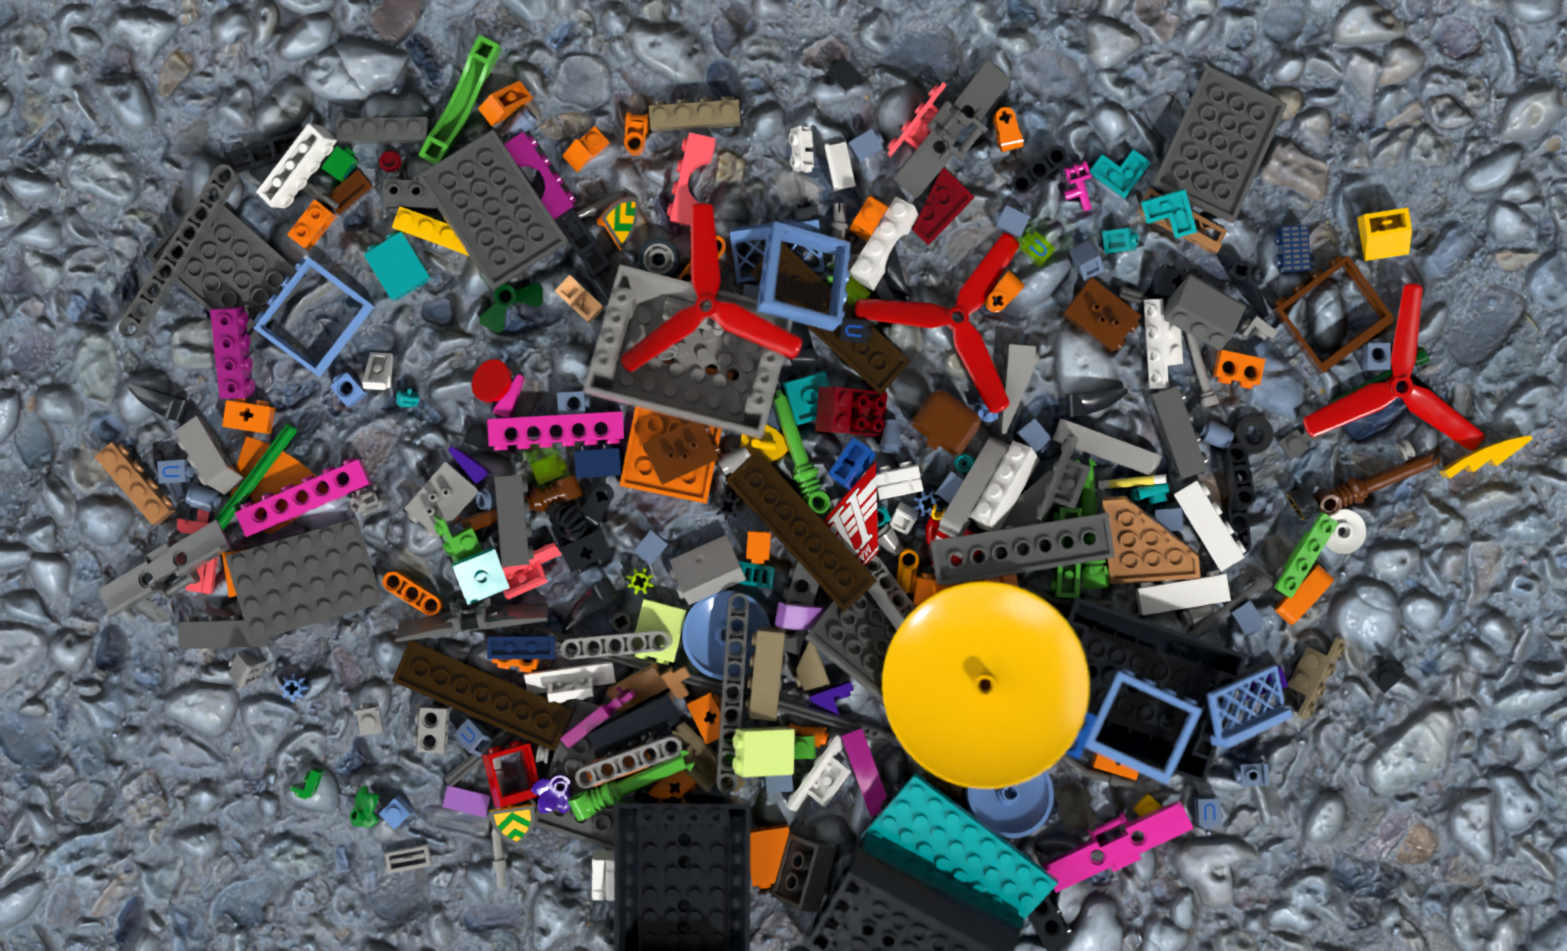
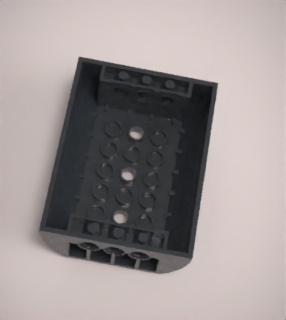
M1074 597L1065 608L1062 617L1076 635L1084 653L1087 666L1093 665L1097 670L1096 675L1089 678V697L1086 711L1095 714L1114 671L1122 672V669L1134 673V678L1141 682L1145 678L1156 683L1154 688L1163 691L1165 687L1179 694L1182 701L1186 697L1197 702L1196 707L1202 711L1173 773L1205 784L1218 747L1212 745L1210 737L1215 734L1208 694L1240 680L1248 655ZM1122 681L1095 740L1147 765L1164 770L1190 712L1178 706H1172L1169 702L1139 688L1136 691L1130 692L1127 689V683ZM1223 696L1217 697L1219 708H1221L1225 699ZM1230 702V704H1229V706H1228V709H1227V711H1226L1228 714H1229V711H1230V708H1231V705H1232L1231 702ZM1224 716L1223 721H1222V728H1223V729H1224V726H1225V723H1226V720H1227V718H1226L1225 716Z

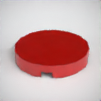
M498 359L482 363L472 378L471 386L475 397L485 403L500 401L508 393L512 384V380H510L512 371L509 366Z

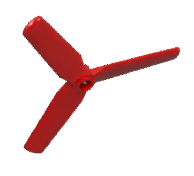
M709 203L693 204L690 207L691 282L697 295L695 305L678 311L622 354L621 363L628 372H633L693 333L705 318H713L725 331L794 359L798 355L802 344L799 337L735 303L718 301L717 294L721 279L713 206ZM711 301V309L704 312L703 306L705 302Z
M1004 232L961 287L956 304L950 309L934 303L859 298L856 300L854 307L855 315L860 319L931 329L947 326L952 330L955 349L989 412H1001L1010 405V401L982 336L969 322V316L982 307L1018 250L1019 242L1011 234ZM952 314L960 315L962 322L956 323L953 321Z
M1408 283L1403 286L1391 355L1392 376L1387 382L1370 383L1305 416L1303 424L1311 437H1316L1383 410L1399 397L1410 412L1469 451L1476 449L1485 438L1484 433L1432 391L1413 385L1410 379L1416 362L1423 291L1421 285ZM1402 380L1404 384L1403 388L1400 391H1397L1396 385L1399 381Z

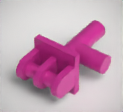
M1082 161L1080 165L1073 164L1071 168L1064 167L1066 182L1069 184L1076 183L1077 187L1065 191V199L1069 200L1079 196L1083 211L1092 209L1084 182L1085 179L1092 177L1087 162Z

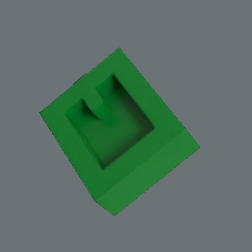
M316 767L311 772L308 771L303 780V784L306 785L303 786L295 783L291 786L290 791L295 792V796L301 799L315 796L325 770Z

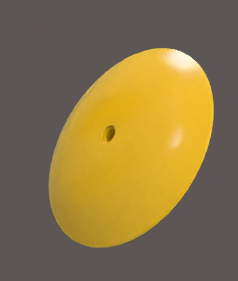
M976 582L954 586L939 592L920 604L905 619L893 637L886 655L882 690L886 713L895 735L905 750L920 765L949 782L972 788L991 789L1003 788L1027 781L1044 772L1062 757L1074 741L1083 723L1089 697V677L1085 656L1076 635L1065 619L1053 607L1036 595L1021 588L995 582ZM987 678L991 681L992 687L990 690L980 688L979 682L981 679Z

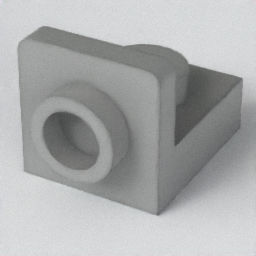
M1254 316L1251 319L1248 317L1240 327L1242 331L1239 335L1247 337L1251 330L1254 329L1253 333L1262 340H1270L1276 336L1278 331L1258 316Z
M373 702L360 704V708L354 711V715H357L360 736L383 732L380 705L373 706Z

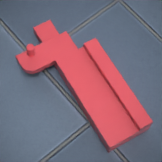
M198 509L196 521L178 518V531L188 534L195 533L210 524V512ZM219 556L197 569L200 582L189 584L186 586V591L213 594Z

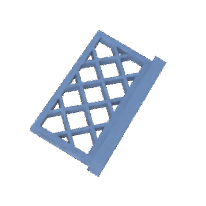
M818 216L806 221H801V219L778 221L779 223L820 234ZM774 222L729 228L737 283L756 280L751 275L741 277L740 267L744 262H747L755 268L756 265L747 258L754 249L764 256L765 252L758 248L757 245L761 240L767 239V231ZM746 242L752 248L744 257L737 252L736 243ZM794 244L790 250L793 251L797 245ZM805 247L809 251L802 258V261L804 262L812 252L819 258L820 266L808 267L814 272L825 271L823 252L818 251L817 253L814 249ZM738 256H739L741 259H743V260L740 262V264H739V261H738Z
M1277 665L1268 666L1208 694L1215 734L1210 736L1212 745L1229 748L1292 718L1291 709L1285 708ZM1271 673L1272 680L1268 686L1265 684V680L1268 674ZM1252 681H1255L1257 685L1252 693L1249 691ZM1238 688L1241 690V692L1236 701L1232 697L1235 690ZM1262 688H1265L1267 692L1262 700L1259 698ZM1246 695L1251 697L1248 707L1242 705ZM1272 695H1275L1276 705L1274 706L1269 705ZM1219 696L1225 698L1221 708L1218 707L1217 697ZM1230 702L1235 705L1231 715L1226 712ZM1256 702L1261 704L1257 714L1253 712ZM1240 709L1245 711L1242 721L1237 720ZM1224 716L1229 719L1225 729L1222 728Z

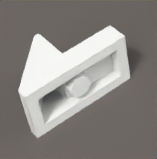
M370 352L363 378V389L386 390V388L391 387L393 353Z

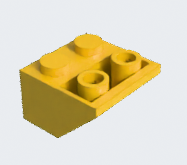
M1409 208L1364 214L1357 217L1364 261L1409 254L1412 233Z

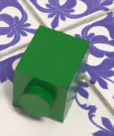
M336 146L321 168L343 182L350 176L359 161L354 158L356 153L346 146L343 150Z

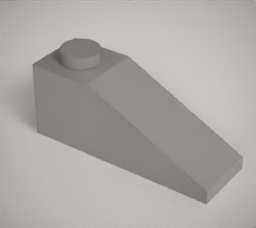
M240 651L236 655L233 654L228 666L231 669L229 674L239 687H247L260 680L267 660Z

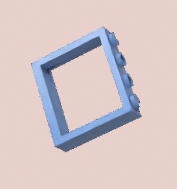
M775 221L767 231L757 311L834 331L839 324H842V318L845 316V312L842 309L847 298L845 285L850 276L847 268L852 258V255H850L851 242ZM781 241L836 255L828 315L773 301Z
M309 256L306 260L302 257L295 266V269L298 271L293 278L288 276L282 283L283 291L279 295L275 293L267 303L270 307L266 313L261 311L254 320L256 323L254 329L318 377H321L375 305ZM310 266L363 305L318 365L265 326Z
M1122 669V672L1115 670L1095 712L1098 718L1085 747L1167 785L1202 710L1196 707L1197 702L1185 697L1182 701L1175 697L1177 693L1165 687L1163 691L1154 688L1156 683L1143 678L1141 682L1135 679V674L1128 670ZM1122 681L1190 712L1163 771L1095 740Z

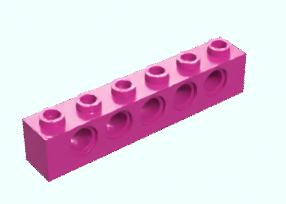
M623 412L487 419L489 446H494V450H508V445H517V449H529L530 444H539V448L553 447L552 443L561 442L562 447L575 446V441H584V445H597V440H606V444L620 443L619 439H624ZM599 422L607 425L608 430L604 435H598L594 430L595 425ZM580 423L585 427V433L582 436H575L572 433V427L575 424ZM553 425H560L563 429L562 435L558 438L550 435V428ZM531 426H537L540 429V436L536 439L529 438L527 434ZM510 427L515 428L518 432V436L514 440H508L505 437V431Z
M355 457L342 462V467L337 469L334 466L322 470L323 475L315 478L314 475L302 479V484L298 486L290 484L281 488L282 492L275 496L272 492L260 497L261 502L254 504L251 501L241 505V510L235 512L245 537L258 534L373 484L363 459L356 460ZM343 472L349 475V482L346 485L342 484L339 479ZM322 481L327 482L329 486L325 494L319 489ZM301 490H305L308 493L306 502H302L299 499ZM281 499H285L288 503L285 511L280 510L278 506ZM260 508H264L267 511V517L264 520L258 516Z

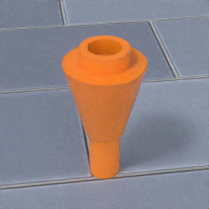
M792 723L789 724V728L794 729V734L815 735V746L819 749L822 745L826 746L829 738L826 727H801Z

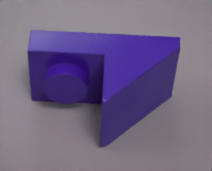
M851 680L809 694L811 702L839 715L834 697L838 696V699L851 696L850 692L854 691Z

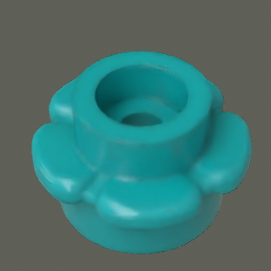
M961 453L960 456L955 457V470L961 474H968L975 462L974 457L970 456L969 453Z

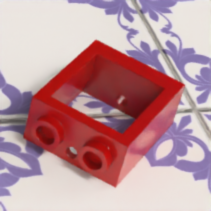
M522 740L510 742V747L502 749L501 746L489 748V753L482 754L495 807L501 808L539 796L531 791L532 786L539 778L530 743H522ZM520 751L529 787L501 795L492 759Z

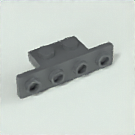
M1069 435L1068 439L1064 440L1061 447L1062 455L1060 460H1057L1053 467V478L1051 481H1048L1045 487L1046 496L1044 501H1041L1037 507V519L1042 522L1047 521L1054 502L1075 510L1091 469L1087 465L1071 460L1078 439L1073 435Z

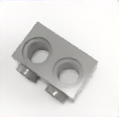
M423 705L420 707V710L416 711L415 723L419 724L418 733H415L414 746H417V752L444 754L447 751L450 707ZM428 713L436 714L437 722L435 724L427 720ZM426 735L435 737L436 744L434 746L426 743Z

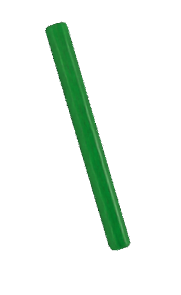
M287 423L215 518V520L219 521L222 530L226 528L234 517L235 512L240 509V506L243 505L297 433V429Z

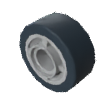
M663 238L651 239L640 248L638 265L643 271L672 278L679 269L680 254L676 246L669 240ZM657 254L665 256V262L660 266L653 263V258Z

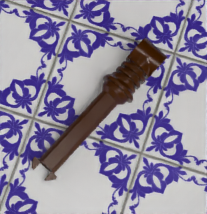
M1424 454L1365 479L1350 477L1348 482L1336 486L1335 489H1319L1314 493L1313 497L1319 506V511L1326 513L1328 516H1333L1342 507H1346L1347 504L1351 505L1352 502L1363 503L1364 499L1371 492L1433 468V465H1437L1440 459L1439 457L1435 458L1434 454ZM1330 499L1329 503L1324 506V502Z
M575 474L555 481V485L550 483V487L544 485V489L533 486V490H530L524 498L525 501H529L530 510L543 513L546 508H549V504L554 506L555 502L560 504V500L563 503L583 496ZM497 506L463 519L458 516L453 523L461 522L464 529L471 527L473 531L498 522Z

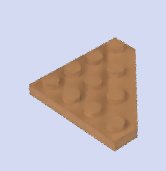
M1126 496L1103 498V512L1109 514L1115 553L1114 558H1108L1110 584L1200 578L1199 554Z

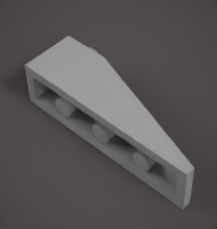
M1007 345L1004 390L1010 405L1001 413L999 434L1007 433L1034 371V366L1039 363V352H1036V346Z

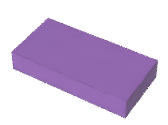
M448 785L442 807L486 818L492 795Z

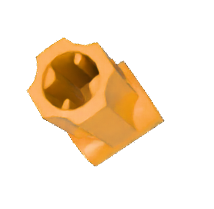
M904 548L898 554L896 581L905 593H914L917 566L919 564V556L911 548ZM907 553L914 555V561L911 564L903 563V556Z

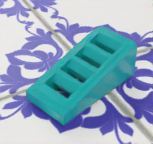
M739 561L744 575L746 567L750 568L749 579L738 584L772 589L775 566ZM754 568L759 569L757 581H753ZM763 570L768 571L766 583L762 582Z

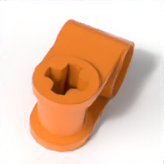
M1008 107L999 109L993 116V124L1000 152L1023 147V138L1014 111ZM1002 113L1004 116L1009 117V120L1006 121V124L1004 120L1000 121L999 117L1002 116Z
M631 111L626 113L624 146L626 151L632 156H639L645 150L650 114L648 113L645 115L632 114ZM631 140H639L641 142L640 146L637 149H631L629 147Z
M1008 270L985 300L986 308L993 313L1000 312L1019 294L1025 284ZM999 297L1000 305L993 306V299Z

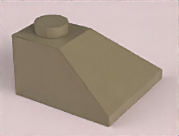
M807 641L796 666L797 674H794L797 686H802L804 691L829 684V678L817 648Z

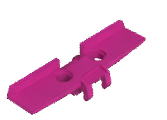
M1180 800L1130 822L1123 811L1119 813L1120 816L1095 828H1087L1092 840L1042 864L1047 872L1058 879V884L1054 887L1055 892L1057 893L1110 867L1115 872L1142 859L1140 853L1194 829ZM1120 825H1125V830L1122 831V835L1108 842L1106 839L1098 840L1097 836ZM1137 830L1144 834V838L1139 842L1134 841L1131 837L1132 833ZM1096 849L1104 853L1103 858L1098 861L1091 858L1092 851Z

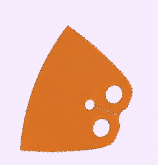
M246 436L236 472L243 474L246 478L270 445ZM282 451L249 497L256 504L262 501L260 497L264 493L273 492L275 496L282 492L281 488L290 484L298 486L302 484V479L314 474L302 463ZM321 482L319 489L325 494L328 488ZM241 484L231 490V497ZM301 490L299 499L302 502H306L308 493L305 490ZM281 499L278 503L280 510L285 511L288 507L285 499ZM260 508L258 511L260 519H262L263 513L266 512L264 508ZM299 516L292 518L286 522H283L279 525H276L272 528H269L263 532H276L290 524Z

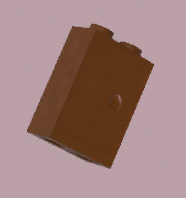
M1090 278L1062 313L1063 316L1110 352H1113L1115 349L1119 351L1127 341L1124 339L1129 331L1133 333L1140 325L1138 319L1141 317L1140 314L1093 278Z
M692 421L643 444L661 485L719 459L718 454L721 451L716 441L711 442L708 434L712 433L709 425Z

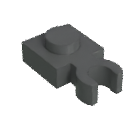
M1304 428L1302 434L1297 429L1277 442L1288 460H1292L1309 449L1308 441H1317L1321 436L1311 437Z

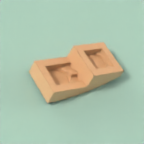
M571 275L555 290L589 324L604 309Z

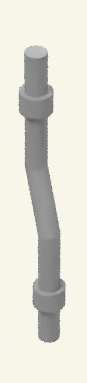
M497 757L492 760L501 795H504L503 780L505 779V773L501 767V758ZM493 828L492 843L495 860L492 861L493 870H496L497 887L502 888L506 887V859H503L501 836Z

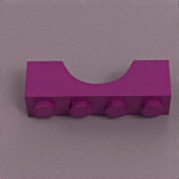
M522 132L504 144L518 167H531L542 174L545 181V191L541 202L553 220L572 207L573 209L576 208L573 204L576 200L569 189L564 191L560 184L563 181L556 171L552 173L548 168V165L551 163L545 154L539 155L535 149L538 144L531 134L526 136Z

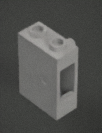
M445 461L404 509L408 512L407 517L415 523L419 521L425 526L423 530L430 537L434 538L436 536L440 538L442 536H439L434 528L436 522L433 516L438 515L442 517L449 529L455 519L476 498V494L481 489L449 461Z
M727 535L670 560L673 568L669 570L673 581H678L679 583L676 586V590L681 599L685 597L688 605L746 580Z

